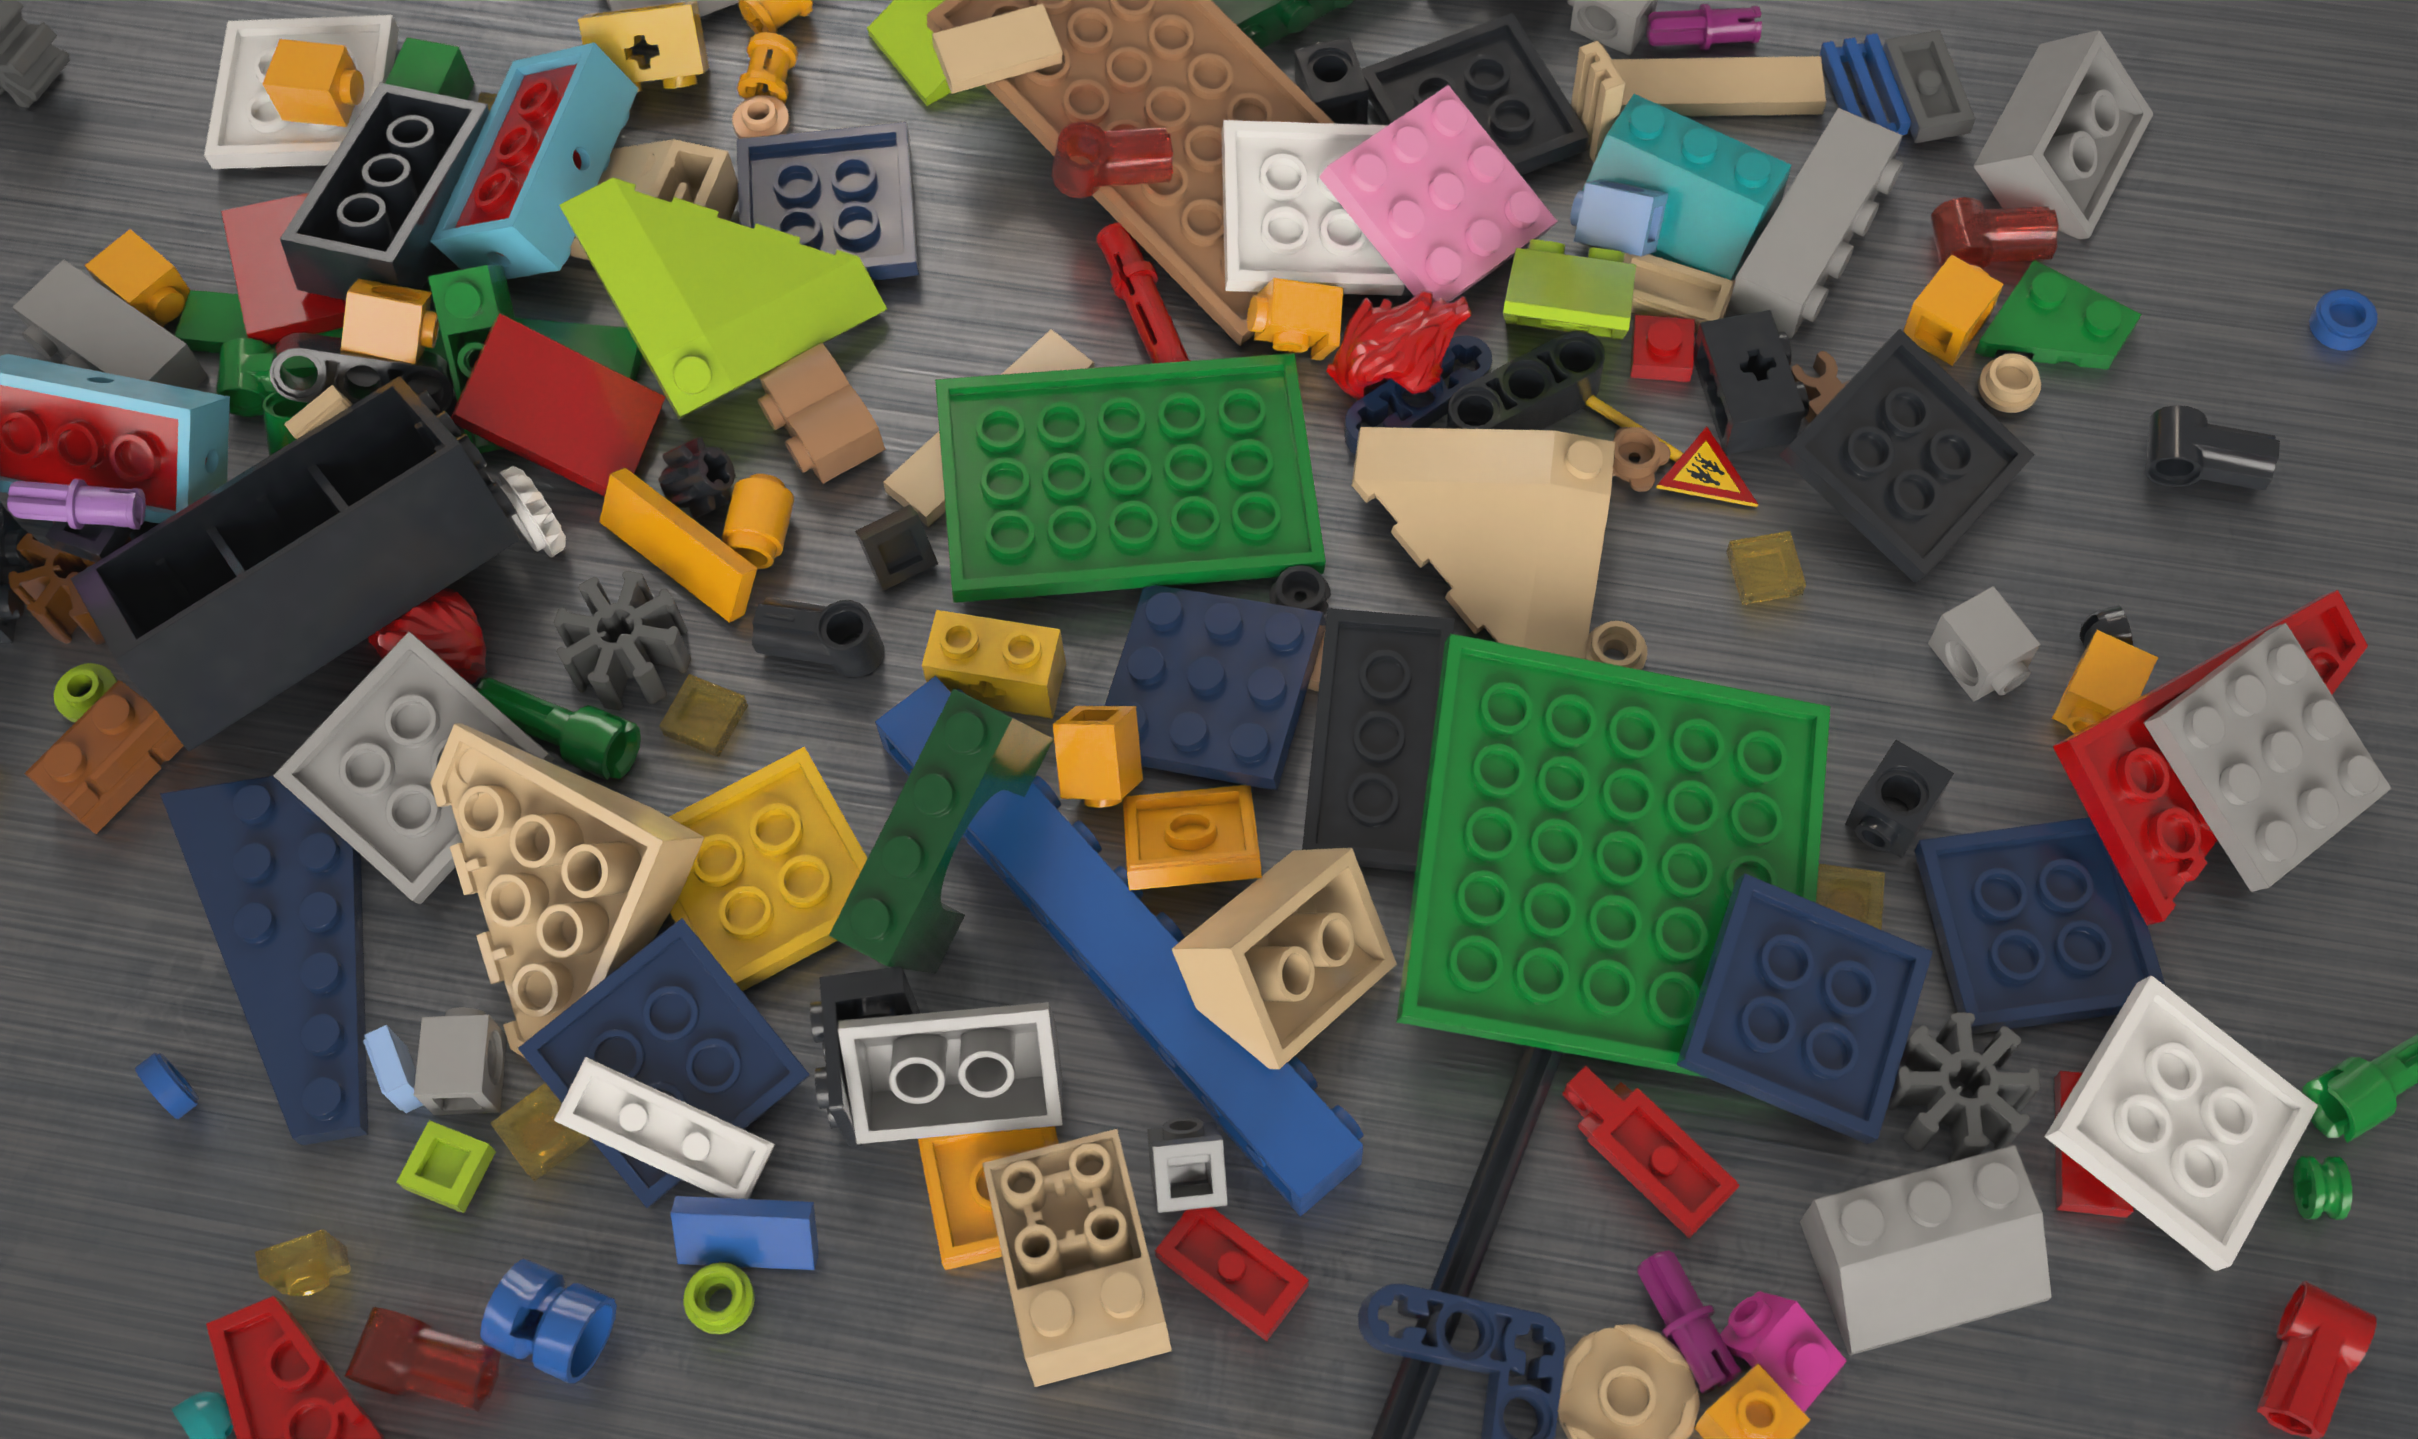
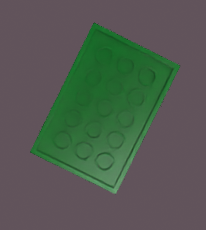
M1295 353L935 379L953 603L1136 589L1155 585L1173 586L1279 577L1286 569L1299 565L1311 567L1320 574H1324L1326 560Z

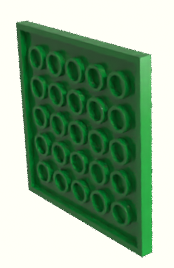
M1450 634L1444 645L1396 1022L1704 1077L1676 1064L1736 880L1742 875L1747 874L1816 903L1831 706Z

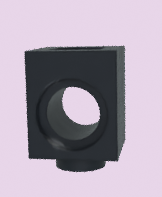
M1350 38L1331 42H1318L1309 47L1295 50V84L1335 124L1367 125L1369 89Z
M1895 740L1858 796L1845 825L1855 830L1860 840L1871 848L1884 852L1890 851L1903 858L1939 802L1954 773L1900 741ZM1882 797H1895L1906 804L1909 811L1893 810L1886 805Z

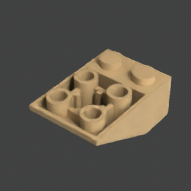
M675 139L612 149L610 163L602 173L597 184L599 185L614 177L635 184V191L672 202L673 197L719 211L717 217L730 221L739 201L738 181L728 151ZM575 235L570 246V256L589 260Z
M1117 1129L982 1163L1024 1357L1035 1387L1172 1351Z

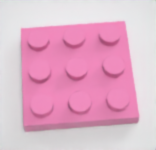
M1449 85L1328 165L1319 176L1415 297L1423 290L1433 292L1432 301H1439L1443 298L1446 303H1450L1515 255L1516 248H1526L1531 239L1537 240L1558 222Z

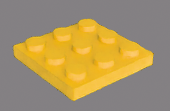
M805 746L669 816V818L704 837L681 894L670 913L675 923L683 918L742 992L838 941L829 936L868 858Z

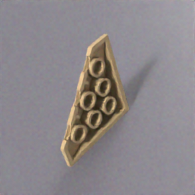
M1361 427L1358 433L1352 487L1366 503L1376 496L1397 522L1393 526L1391 534L1420 568L1430 561L1452 589L1447 592L1445 599L1474 634H1477L1485 627L1498 643L1585 659L1611 497L1615 442L1555 430Z
M462 723L454 724L430 784L437 807L452 806L462 843L450 846L451 854L463 894L471 895L478 893L489 931L478 934L476 937L490 983L505 982L516 1021L503 1024L510 1049L524 1057L518 1049L519 1046L653 941L681 894L704 837L647 805Z

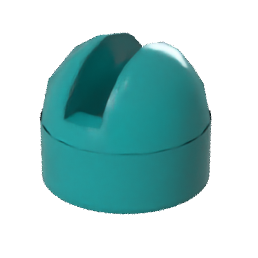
M202 1391L188 1397L171 1409L190 1439H226L232 1433L233 1423L227 1401L220 1393Z

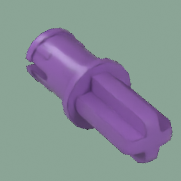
M74 479L70 485L16 481L9 487L7 508L17 518L68 522L72 529H82L85 524L140 529V525L143 524L145 518L146 500L142 489L87 486L85 480Z

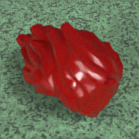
M1423 290L1407 303L1392 308V302L1385 298L1379 308H1372V302L1365 297L1349 320L1343 341L1334 357L1333 363L1328 364L1326 372L1345 393L1357 400H1360L1369 393L1371 384L1381 382L1383 378L1393 379L1411 394L1426 392L1433 385L1440 382V376L1443 371V357L1458 326L1472 314L1468 301L1463 296L1453 303H1446L1443 298L1439 301H1432L1433 292Z
M444 588L367 638L369 643L375 647L381 659H383L408 632H411L469 684H474L477 679L482 678L487 673L485 665L486 646L480 624L477 622L474 610L454 589Z

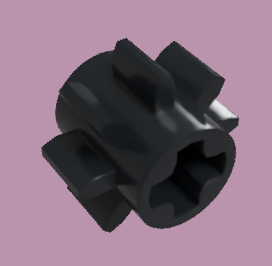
M697 437L662 455L668 466L662 471L658 480L665 498L678 508L689 507L692 517L698 518L731 501V495L727 489L732 486L736 474L731 459L722 448H705L702 437Z

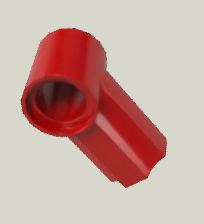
M2306 1281L2302 1282L2292 1294L2281 1316L2277 1329V1339L2283 1342L2256 1411L2261 1413L2269 1424L2291 1435H2300L2310 1439L2324 1437L2347 1374L2357 1368L2371 1344L2377 1325L2376 1315Z

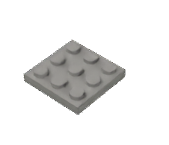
M2286 623L2268 629L2143 722L2251 892L2271 887L2392 789Z
M408 632L273 776L410 900L421 905L455 868L450 846L462 843L452 806L437 807L430 784L453 725L462 723L550 763L553 762L554 758L411 632Z

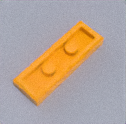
M627 468L611 473L599 522L729 623L744 616L757 567Z

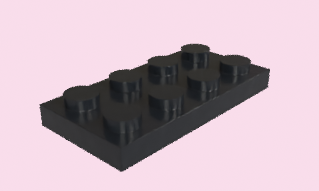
M1327 608L1302 850L1352 848L1358 865L1361 867L1416 871L1444 645L1449 635L1454 634L1455 618Z

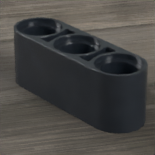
M1585 331L1563 333L1461 387L1452 395L1449 401L1446 429L1543 430L1586 407V400L1592 395L1596 397L1599 392L1605 361V349L1601 341L1593 334ZM1568 368H1577L1582 370V372H1574L1568 370ZM1516 395H1528L1533 398L1522 399L1520 397H1517ZM1469 421H1475L1483 425L1470 426L1465 423Z
M292 333L283 337L277 343L270 366L271 382L277 392L285 398L294 401L311 403L333 385L352 404H355L399 376L409 386L408 383L412 378L421 374L434 376L441 382L442 387L440 390L430 395L441 412L446 411L450 407L453 399V381L449 364L440 355L429 351H424L416 364L341 351L342 338L310 333ZM292 356H304L314 362L317 371L308 377H296L286 371L283 362ZM366 365L377 371L380 379L371 386H359L348 379L346 372L354 366Z

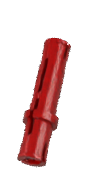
M1119 222L1106 226L1098 233L1096 241L1102 249L1113 274L1111 278L1112 289L1118 298L1124 299L1152 364L1191 361L1157 289L1158 274L1154 265L1144 260L1136 240Z

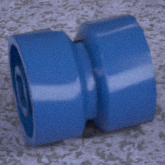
M522 1259L509 1269L494 1290L482 1319L480 1337L484 1344L516 1359H525L532 1354L535 1368L567 1383L575 1384L584 1378L603 1351L612 1331L617 1305L614 1298L581 1283H573L566 1288L562 1274L531 1260Z

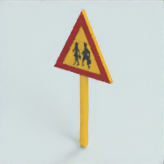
M1594 395L1590 396L1585 402L1588 407L1621 428H1644ZM1707 426L1684 453L1656 436L1660 442L1665 443L1669 447L1670 459L1676 462L1657 484L1656 488L1758 507L1757 501Z

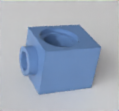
M1603 179L1587 182L1584 191L1579 190L1576 194L1571 209V225L1577 226L1574 242L1641 257L1656 252L1668 193Z

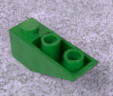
M484 265L428 276L457 402L497 316L502 314L516 321L504 267L500 265ZM464 429L465 434H467L480 453L505 449Z

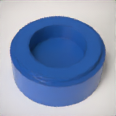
M2336 289L2327 292L2319 299L2310 315L2309 326L2314 337L2323 345L2335 350L2348 351L2362 346L2367 341L2377 325L2378 315L2372 302L2364 295L2353 290Z
M153 1053L134 1068L147 1089L174 1118L180 1119L199 1104V1097L195 1090L162 1053Z

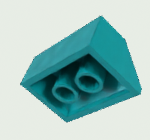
M1633 94L1608 131L1586 183L1603 179L1668 193L1656 252L1650 254L1734 281L1782 202L1792 165L1639 95Z

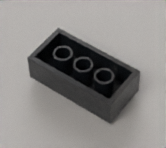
M379 83L280 238L297 290L346 300L347 291L358 278L422 290L428 280V276H430L443 254L430 240L489 114L488 104Z

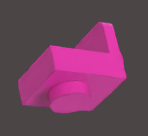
M1761 1291L1743 1300L1732 1310L1728 1318V1325L1720 1333L1731 1355L1745 1359L1752 1368L1759 1364L1803 1412L1807 1410L1847 1362L1797 1301Z

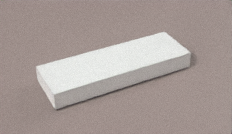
M585 1057L554 1121L721 1198L749 1199L775 1144L587 1057Z

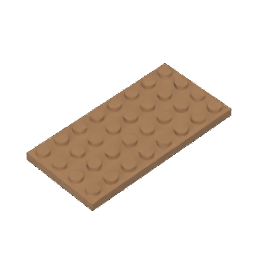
M945 0L927 13V27L933 33L1043 3L1063 51L1062 63L985 84V86L1239 346L1255 334V332L1248 330L1247 314L1251 298L1259 292L1225 291L1221 133L1224 120L1335 123L1212 0Z

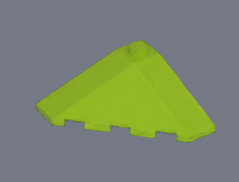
M614 177L559 205L678 420L759 378V376L809 349L825 343L887 310L859 256L836 250L835 255L799 244L800 237L760 224H755L753 229L717 217L719 211L673 197L672 202L635 191V184Z

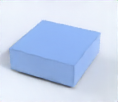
M387 1025L365 1034L363 1041L381 1092L400 1111L403 1110L405 1113L423 1106L414 1096L416 1069L406 1044Z

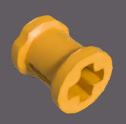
M739 0L738 3L744 19L755 34L762 32L777 34V29L798 14L807 16L813 11L812 0Z
M769 32L757 33L750 38L747 53L750 62L747 73L742 74L739 78L737 85L738 94L744 99L760 95L772 96L785 104L789 93L785 81L788 70L793 68L797 61V48L784 36ZM771 49L773 51L772 57L768 58L767 51ZM764 84L768 85L767 92L763 91Z

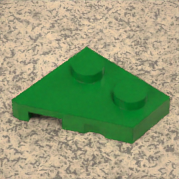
M2033 260L1981 337L1975 353L1983 357L1994 358L1997 349L2031 353L2032 362L2056 364L2067 361L2079 367L2108 370L2135 329L2142 314Z

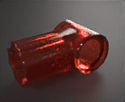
M1080 121L1071 123L1061 131L1057 140L1052 166L1053 182L1062 193L1073 198L1092 196L1103 186L1171 182L1173 175L1170 133H1167L1166 128L1103 131L1099 126L1090 122ZM1070 157H1084L1091 163L1079 164Z
M1961 197L1940 204L1931 214V225L1940 268L1951 254L1969 265H1974L1984 270L1992 262L2052 260L2057 249V232L2059 227L2055 210H2050L2048 206L1984 209L1981 201L1975 198Z
M372 1307L344 1376L361 1385L392 1395L405 1397L407 1392H412L479 1412L483 1403L491 1397L497 1382L501 1353L494 1348L432 1331V1326L408 1315L384 1308Z

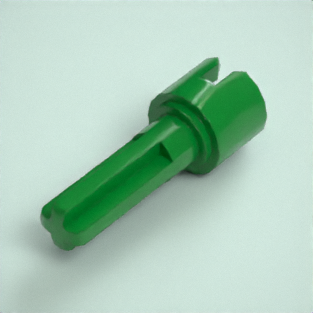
M492 678L481 679L476 688L479 693L525 733L558 746L561 758L566 764L608 781L609 777L621 779L635 762L640 748L641 734L639 727L634 722L590 705L573 712Z
M2418 1033L2372 1061L2360 1057H2349L2306 1083L2302 1088V1093L2318 1105L2311 1118V1122L2327 1138H2336L2344 1134L2346 1142L2349 1143L2395 1114L2397 1107L2396 1096L2418 1083Z

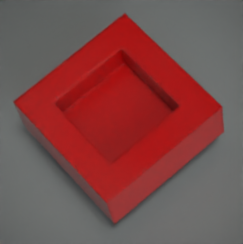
M1635 315L1632 328L1630 378L1690 382L1694 360L1695 319Z

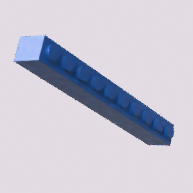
M936 676L875 721L884 749L908 776L951 694ZM1037 775L1025 798L1007 790L994 794L972 819L962 837L1301 1217L1362 1165L1363 1144L1359 1140L1364 1135L1357 1122L1340 1105L1330 1109L1314 1091L1318 1087L1317 1081L1309 1069L1297 1057L1294 1056L1280 1069H1269L1196 1009L1172 952V948L1185 938L1181 930L1164 912H1160L1156 916L1151 913L1140 901L1144 896L1141 889L1129 890L1127 870L1122 866L1112 870L1099 856L1098 853L1102 851V848L1094 834L1079 820L1071 825L1058 811L1057 808L1061 806V803L1044 779Z

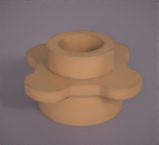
M1640 427L1620 428L1615 432L1613 440L1615 442L1612 477L1617 476L1629 482L1631 488L1635 491H1648L1654 486V474L1659 466L1668 463L1670 449L1647 429ZM1629 457H1637L1640 461L1633 463L1629 460Z

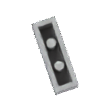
M64 259L12 307L27 326V329L22 333L26 341L48 359L54 354H58L65 359L62 361L63 365L193 390L208 377L186 343Z

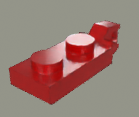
M1586 1065L1566 1084L1562 1095L1584 1117L1577 1127L1588 1138L1587 1141L1689 1239L1739 1188L1738 1182L1638 1087L1632 1091L1620 1082L1611 1090Z

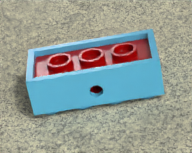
M595 42L513 61L430 242L462 270L484 265H500L504 267L506 279L561 270L562 265L570 256V246L575 233L559 205L597 186L602 173L610 163V154L618 135L629 119V110L639 88Z
M12 354L1 355L0 492L8 493L10 485L16 481L70 485L74 479L85 480L87 486L118 489L138 488L143 490L146 500L144 521L160 524L227 482L230 397Z

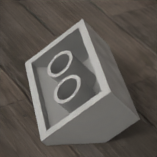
M2100 30L2041 43L1973 167L2002 208L2077 239L2090 238L2154 113Z
M1049 1002L839 1021L838 1032L857 1144L1063 1125V1077L1056 1021Z
M2015 1145L1815 1199L1800 1220L1802 1230L1849 1356L2038 1304L2052 1298L2043 1214Z

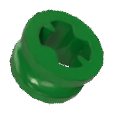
M2301 1156L2297 1159L2293 1173V1193L2298 1212L2302 1218L2317 1220L2321 1217L2322 1212H2325L2333 1220H2344L2348 1217L2352 1204V1182L2349 1169L2342 1157L2328 1156L2323 1160L2322 1164L2312 1156Z

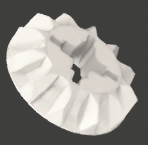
M511 466L498 473L502 484L501 488L517 512L511 518L531 547L536 552L543 549L551 558L564 550L566 536L561 530V525L555 518L552 509L544 500L541 492L533 484L531 478L523 470L515 466Z

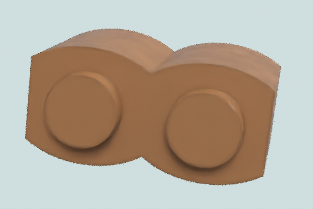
M823 343L759 376L766 395L758 398V403L772 428L776 431L784 426L792 437L786 440L785 444L802 473L812 469L821 483L824 484L886 450L875 420Z

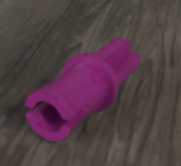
M1706 3L1701 4L1699 10L1652 12L1647 18L1646 36L1649 44L1652 46L1699 44L1701 50L1709 49L1711 44L1758 43L1762 33V21L1755 22V18L1762 16L1761 10L1758 5L1745 8L1711 9L1710 5Z
M1670 1250L1661 1251L1640 1263L1637 1267V1273L1667 1326L1662 1330V1334L1666 1339L1673 1337L1699 1384L1700 1392L1702 1394L1709 1393L1715 1389V1385H1718L1720 1388L1743 1373L1742 1369L1734 1361L1710 1318L1715 1313L1712 1305L1703 1306L1675 1254Z

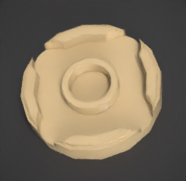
M1634 1324L1615 1325L1614 1328H1604L1598 1332L1596 1330L1582 1337L1565 1357L1557 1419L1568 1439H1688L1692 1434L1700 1407L1698 1387L1696 1388L1695 1378L1680 1349L1662 1334Z

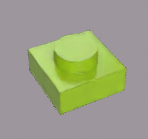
M429 1120L396 1182L404 1190L465 1213L496 1150L486 1142Z

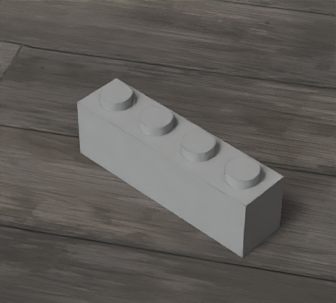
M1840 108L1837 109L1737 274L1728 307L1729 311L1738 315L1771 310L1777 331H1784L1788 338L1791 339L1804 318L1811 322L1815 321L1829 292V289L1823 287L1829 275L1837 279L1840 278L1854 250V246L1848 244L1854 233L1862 237L1866 234L1879 207L1878 203L1873 202L1878 192L1888 195L1900 174L1903 162L1895 159L1903 135Z

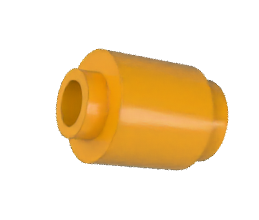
M754 474L749 478L737 481L734 485L722 541L752 563L757 569L771 567L775 557L779 556L783 551L794 504L792 492L785 487L780 479L768 474Z

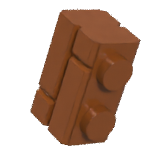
M118 680L24 774L62 809L91 832L97 834L162 768L161 764L164 761H169L184 745L150 702Z

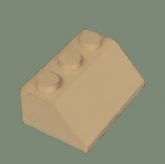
M1352 848L1293 850L1263 874L1262 878H1258L1172 948L1196 1009L1269 1069L1282 1068L1397 965Z

